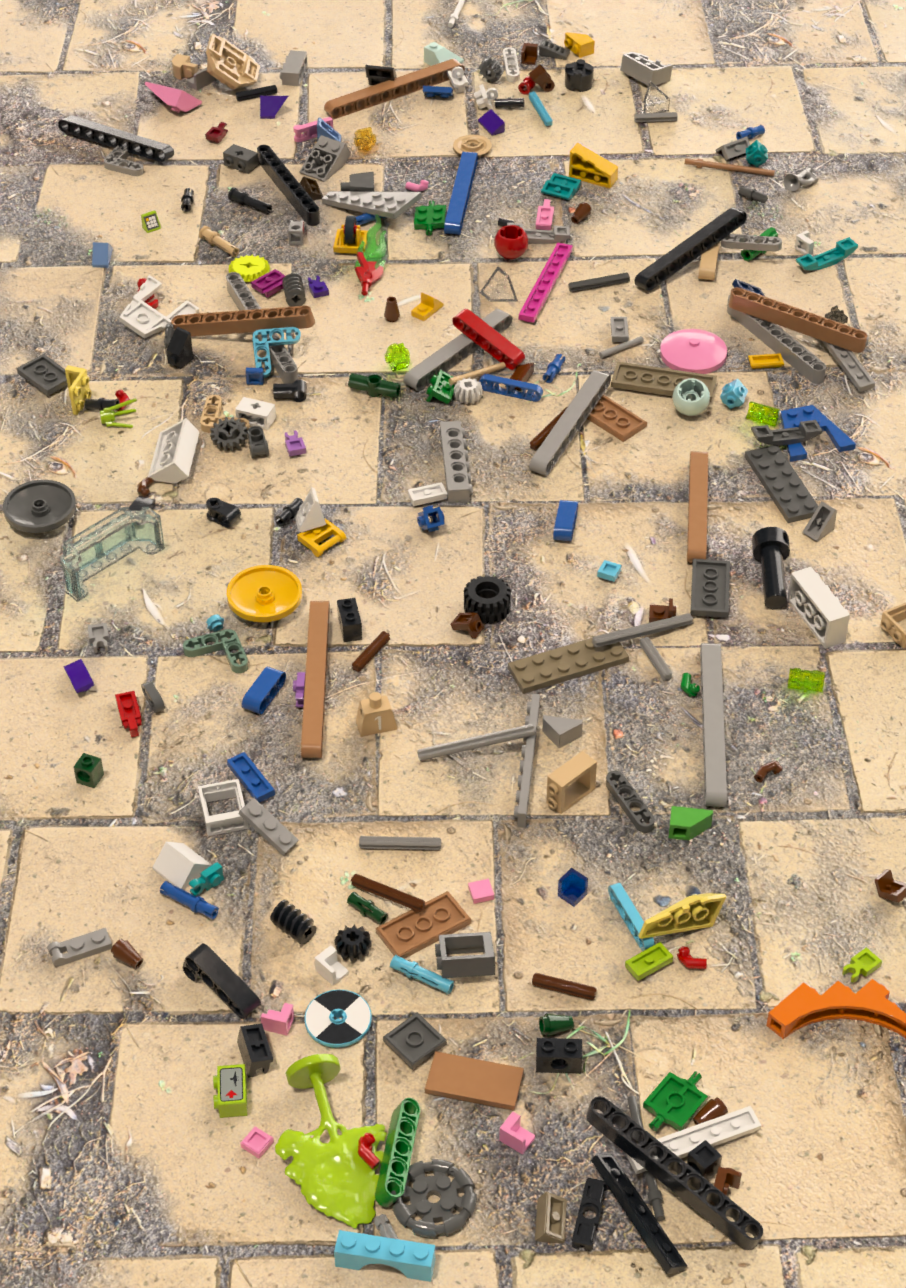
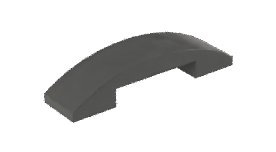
M816 420L801 421L799 427L770 430L768 425L751 427V431L757 441L769 445L801 443L822 434V429Z

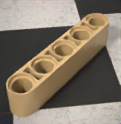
M720 242L701 254L698 279H715Z

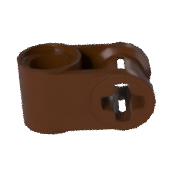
M541 64L529 73L532 80L545 92H550L554 89L555 83Z

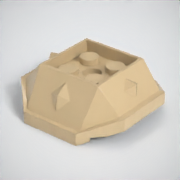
M212 34L206 49L207 73L232 90L254 85L258 78L260 65L224 38Z

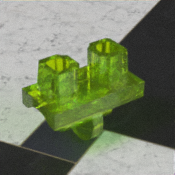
M750 401L746 419L775 427L780 409Z
M790 668L787 688L803 690L804 693H807V691L823 692L825 672Z

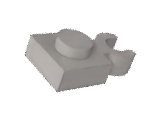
M107 623L88 625L90 644H93L94 652H98V647H104L105 651H108L107 641H109Z

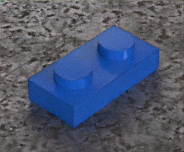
M423 86V93L426 97H435V95L441 98L453 97L452 87Z

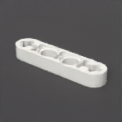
M508 47L503 50V61L507 81L514 83L519 81L520 72L516 50Z

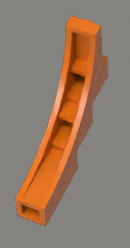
M874 979L870 980L856 994L851 988L839 981L822 995L803 982L768 1013L766 1025L784 1039L794 1031L812 1023L834 1019H851L880 1025L906 1039V1013L895 1003L888 1000L890 991Z

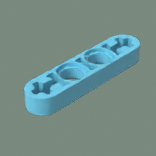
M621 883L608 886L611 901L640 949L644 951L655 945L653 937L639 938L638 935L644 921Z

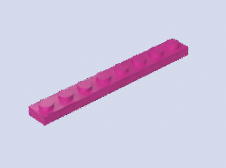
M556 244L525 301L518 320L535 322L572 252L573 245Z

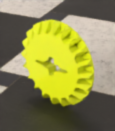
M252 254L251 256L246 255L235 258L234 261H231L228 270L229 273H239L244 282H252L270 271V264H268V260H265L264 257L260 258L259 255L253 256Z

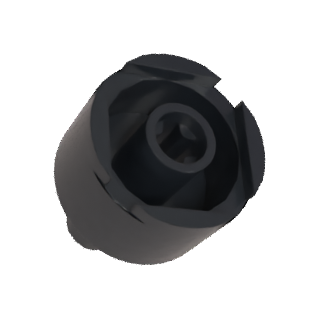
M582 59L565 65V87L568 90L575 91V89H578L579 92H585L592 88L594 67L585 63V60Z

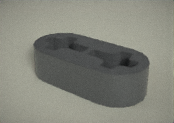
M149 681L141 684L143 694L154 713L165 710L163 699L153 682Z

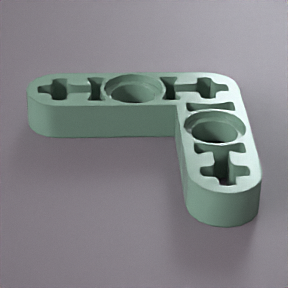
M232 629L194 637L183 643V651L187 657H197L223 650L233 672L244 673L248 670L247 656L237 633ZM209 641L215 642L213 645H206V644H205V643H207V642H209ZM232 649H237V650H239V651L236 652V653H230V652H229V651L232 650Z

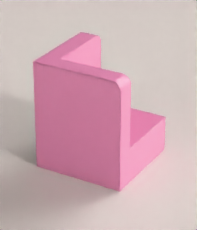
M284 1003L281 1012L268 1010L267 1014L262 1013L260 1019L264 1030L287 1036L294 1020L293 1005Z
M512 1112L500 1127L499 1141L523 1155L534 1141L535 1135L520 1126L521 1116Z

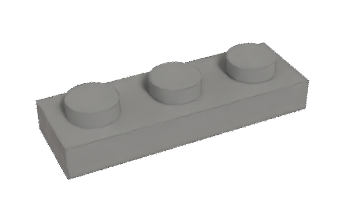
M255 798L249 801L238 813L283 856L299 841Z

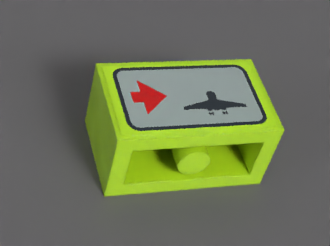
M245 1064L217 1066V1075L213 1076L214 1090L218 1089V1095H213L214 1109L219 1110L220 1118L247 1116Z

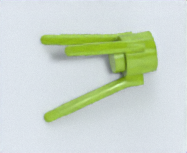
M134 398L109 408H103L104 410L100 411L101 423L106 424L107 427L133 428L131 424L114 423L113 421H116L115 416L136 412V409L118 412L112 410L136 402L137 399Z

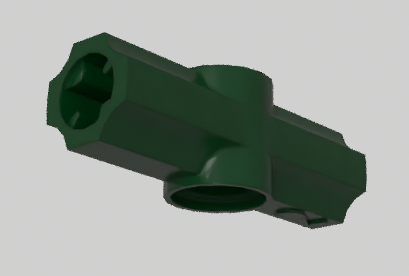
M351 373L349 376L348 387L367 391V394L371 397L384 395L398 398L400 394L401 384L382 380L380 375L372 374L367 377Z

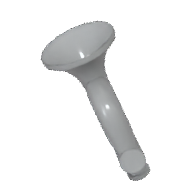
M809 166L798 175L793 173L787 174L783 182L789 191H796L799 189L800 184L809 186L812 183H817L819 178L811 173L813 168Z

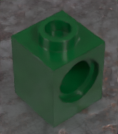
M83 753L73 766L76 783L95 788L104 775L101 758Z

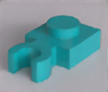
M216 862L202 871L200 878H195L189 882V885L192 887L190 892L194 896H198L204 889L208 891L214 886H218L224 880L222 866Z

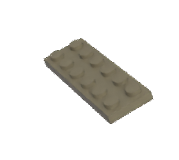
M617 362L611 380V387L671 397L677 384L685 379L694 378L702 381L707 386L710 393L709 402H711L717 376Z
M592 638L509 662L508 670L522 693L525 694L629 662V656L620 642L596 648L592 644Z

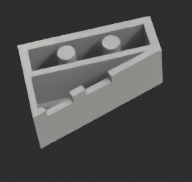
M636 52L623 54L620 71L624 72L627 76L635 78L636 81L644 83L647 87H654L655 85L670 81L673 65L668 64L666 66L660 64L661 61L656 60V62L648 60V56Z

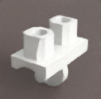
M455 67L452 72L447 71L455 92H464V87L468 86V81L462 67Z
M479 85L480 90L474 93L479 109L481 110L485 107H488L489 110L493 109L490 100L497 99L498 91L495 88H489L485 91L484 85Z

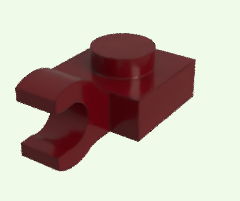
M220 122L218 127H212L205 134L206 139L219 143L228 132L227 129H224L227 123Z

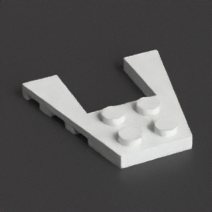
M150 275L119 318V322L144 339L164 330L166 324H172L171 320L175 316L198 314L200 309L186 300L166 317L146 304L144 301L162 287V283Z

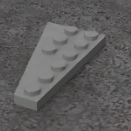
M330 191L322 198V203L396 219L420 200L422 194L421 192Z

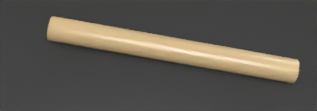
M504 362L456 376L449 379V384H457V381H462L463 378L468 379L470 377V379L492 373L504 369L506 365Z

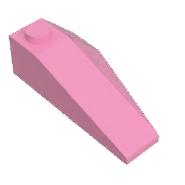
M145 82V85L163 102L171 106V110L175 112H187L202 103L201 100L183 90Z

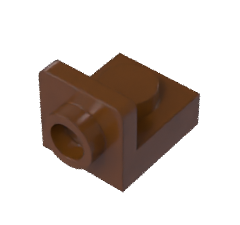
M669 598V606L650 605L649 623L676 616V606L673 605V598Z
M459 613L450 624L453 630H468L472 639H476L484 629L478 613Z
M719 1167L714 1186L727 1196L729 1187L739 1189L742 1173L732 1168Z

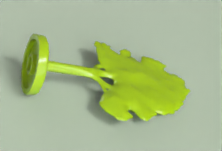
M314 1054L294 1062L288 1067L285 1074L288 1084L293 1088H314L321 1114L320 1126L307 1134L292 1129L284 1131L275 1145V1152L283 1160L293 1156L292 1163L285 1168L284 1173L289 1178L295 1180L297 1185H301V1193L306 1197L308 1204L313 1205L315 1209L323 1212L328 1217L332 1216L347 1225H351L353 1228H357V1225L360 1223H371L376 1211L373 1206L376 1200L375 1192L379 1175L375 1174L379 1164L374 1169H371L359 1156L358 1140L365 1133H371L375 1137V1142L372 1144V1152L382 1163L384 1151H376L380 1140L385 1142L387 1133L384 1132L385 1126L383 1124L355 1127L347 1130L345 1126L334 1120L324 1084L334 1079L340 1072L339 1060L332 1054ZM327 1129L330 1141L329 1143H322L320 1136ZM337 1129H340L342 1135L338 1134Z

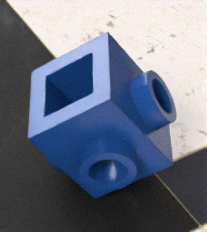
M433 505L422 508V512L418 513L417 522L419 527H422V531L427 529L429 532L439 530L438 526L445 524L444 514L440 507L433 508Z

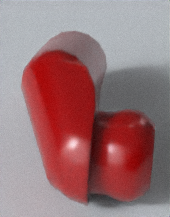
M122 389L116 391L115 396L120 403L130 400ZM126 406L120 407L117 411H123Z

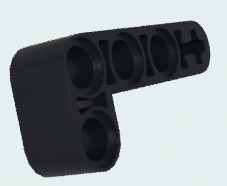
M202 943L185 957L182 967L185 975L192 981L201 978L239 1018L245 1019L261 1005L259 997L205 943Z

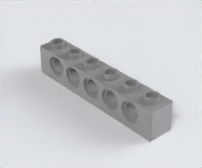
M461 421L440 422V440L448 504L469 503V495H473L472 484L469 485L471 483V473H467L470 472L468 450H464L467 449L466 439H463L465 438V428H461Z

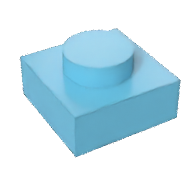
M604 560L597 571V577L615 582L621 572L622 565Z

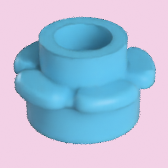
M218 614L209 617L206 621L207 628L214 632L221 630L224 618H221Z

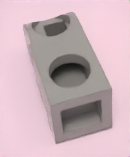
M291 220L288 230L289 245H303L304 220Z

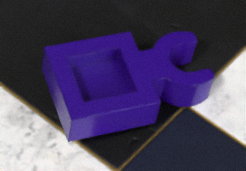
M318 275L316 280H311L308 277L309 291L313 298L329 295V289L324 281L320 282Z

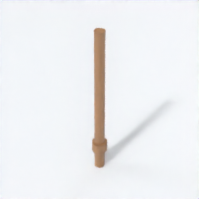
M685 158L684 163L686 165H694L697 168L708 167L774 176L775 170L710 162L699 158L697 160Z

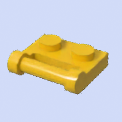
M325 519L326 525L297 535L298 541L309 548L316 557L321 556L325 550L336 543L346 540L345 533L327 519ZM334 535V537H332L331 539L327 540L326 542H324V543L321 544V545H318V544H319L320 542H322L323 540H325V539H327L328 537Z

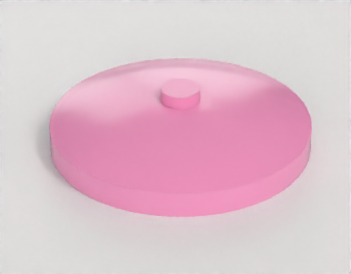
M683 329L673 332L664 338L661 343L660 356L662 361L673 370L708 374L723 366L727 358V347L720 337L711 332L700 329Z

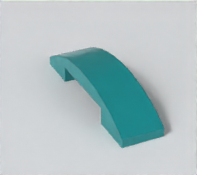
M848 237L836 242V248L814 257L806 254L797 258L796 262L804 270L824 269L847 258L858 248V244Z

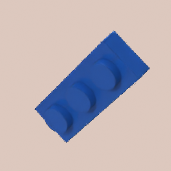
M245 752L227 760V766L258 802H262L275 795V789Z

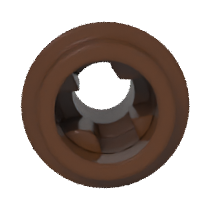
M586 202L578 204L571 217V221L574 224H578L591 214V206Z
M388 297L384 317L389 322H395L400 317L395 297Z
M119 939L111 948V953L115 959L134 969L139 968L144 961L128 940Z
M720 1098L710 1099L696 1114L693 1121L695 1125L725 1115L728 1113V1109Z

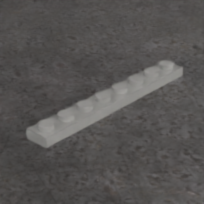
M532 694L531 702H527V713H530V716H526L525 725L533 724L535 735L523 738V742H526V745H522L521 757H524V760H520L519 770L523 774L518 775V787H521V790L516 792V802L519 803V806L514 808V818H518L517 827H526L540 709V694Z

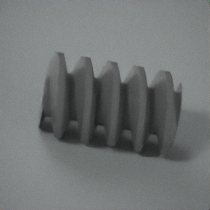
M297 273L286 275L283 278L282 284L287 304L291 307L302 306L306 301L302 277Z

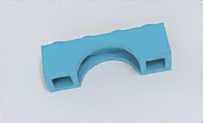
M339 1230L334 1250L335 1267L360 1270L365 1265L383 1264L398 1269L407 1278L428 1282L432 1280L436 1261L435 1245L342 1230Z

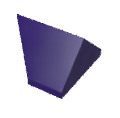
M260 96V119H275V115L289 96Z

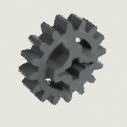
M225 417L224 421L218 419V424L213 423L214 428L210 429V437L213 445H217L218 449L224 447V451L228 448L233 451L234 447L239 449V444L244 445L245 440L248 439V429L245 422L241 423L240 418L235 420L232 417L231 420H228Z

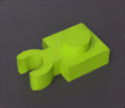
M866 947L851 958L850 964L844 966L842 974L853 973L851 982L854 983L859 979L860 974L867 977L881 967L882 960Z

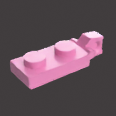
M544 199V205L538 207L536 229L551 230L554 207H550V200Z

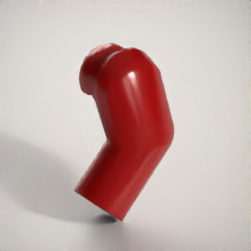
M686 946L678 949L677 958L686 968L706 970L707 959L693 958L690 955V949Z
M365 1133L358 1140V1154L371 1169H374L380 1163V1160L372 1152V1144L375 1142V1137L371 1133Z

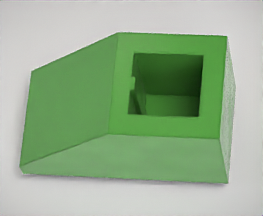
M672 806L668 838L691 840L711 827L713 810Z

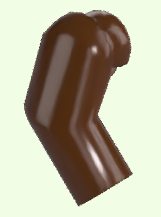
M775 760L763 764L754 775V779L761 783L769 772L772 771L775 775L780 773L782 766Z

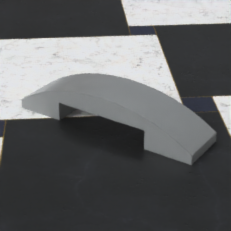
M507 223V226L515 225L523 229V224L521 223ZM554 226L553 231L523 229L528 236V243L551 244L570 238L569 226Z

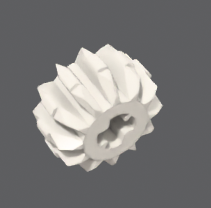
M469 377L468 379L463 378L462 381H457L454 393L456 400L460 401V403L474 404V402H479L483 389L481 382H477L476 379L472 380Z

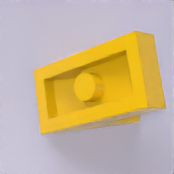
M421 292V303L411 310V316L425 321L442 308L444 303Z

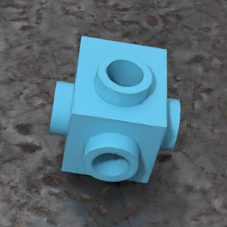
M739 379L727 383L722 388L723 391L720 398L729 409L736 406L740 407L745 402L748 389Z

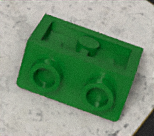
M442 370L437 375L434 374L430 380L432 385L426 391L428 395L426 401L430 402L432 397H435L448 404L455 384H449V379L453 378V376Z

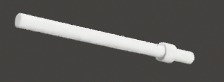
M459 0L454 13L449 18L448 27L452 28L457 22L465 0Z

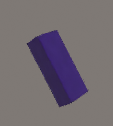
M492 109L488 110L478 119V122L492 136L505 132V122Z

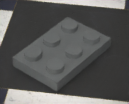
M45 354L17 368V373L47 396L68 386L65 369Z

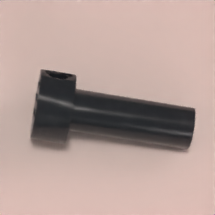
M761 528L752 536V551L755 560L761 563L764 604L769 609L777 610L785 607L787 604L783 561L787 559L790 553L789 536L782 528Z

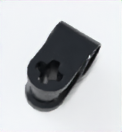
M210 498L206 501V507L208 508L207 519L209 521L229 528L241 517V511L235 505L224 502L219 498Z

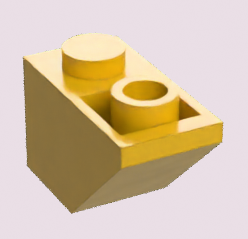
M565 33V46L578 57L582 58L594 54L595 41L586 34Z

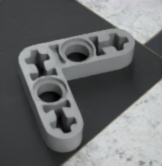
M117 146L104 158L105 169L131 176H141L144 173L142 164L125 160L131 154L126 149L127 147L122 150V147Z

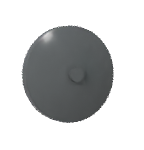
M34 480L21 484L10 491L3 502V512L6 521L15 529L29 533H42L57 529L67 523L76 511V500L73 491L65 484L53 480Z

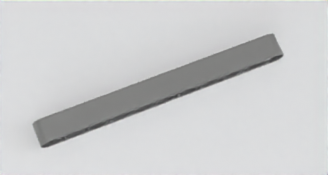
M236 272L228 273L226 275L227 291L239 311L261 309L241 275ZM274 333L272 335V338L274 340H280L277 333ZM258 335L257 339L259 341H262L261 335ZM269 346L270 361L283 383L292 384L298 380L297 365L285 346Z
M701 643L700 665L705 806L726 807L727 781L721 644Z

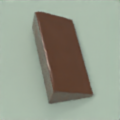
M534 363L519 365L510 379L527 382L534 372ZM515 387V389L518 391L522 390L519 387Z

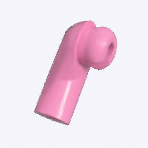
M421 180L420 184L407 182L405 188L414 192H420L428 189L429 182L426 180Z

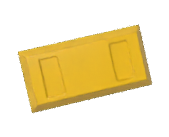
M781 353L748 356L752 369L776 368L784 365Z

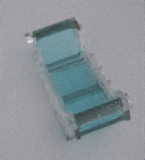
M122 507L63 543V555L60 558L65 576L66 593L78 602L88 595V588L83 582L137 549L142 550L148 555L157 554L165 549L160 515L149 507H142V511H130L129 507Z

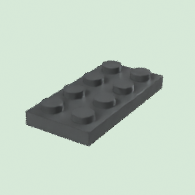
M693 559L691 615L728 618L730 561Z

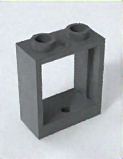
M491 932L439 935V944H435L437 970H441L442 978L495 975V956ZM483 952V954H481V955L450 956V957H447V955H446V954H461V953Z

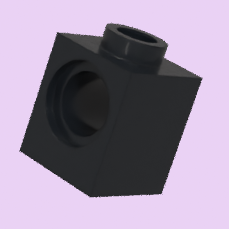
M705 1140L688 1153L687 1164L706 1180H709L717 1174L718 1168L721 1167L722 1155Z

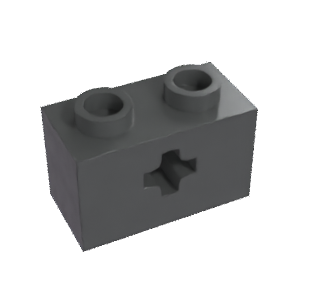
M235 144L223 152L224 165L249 174L259 166L258 152Z

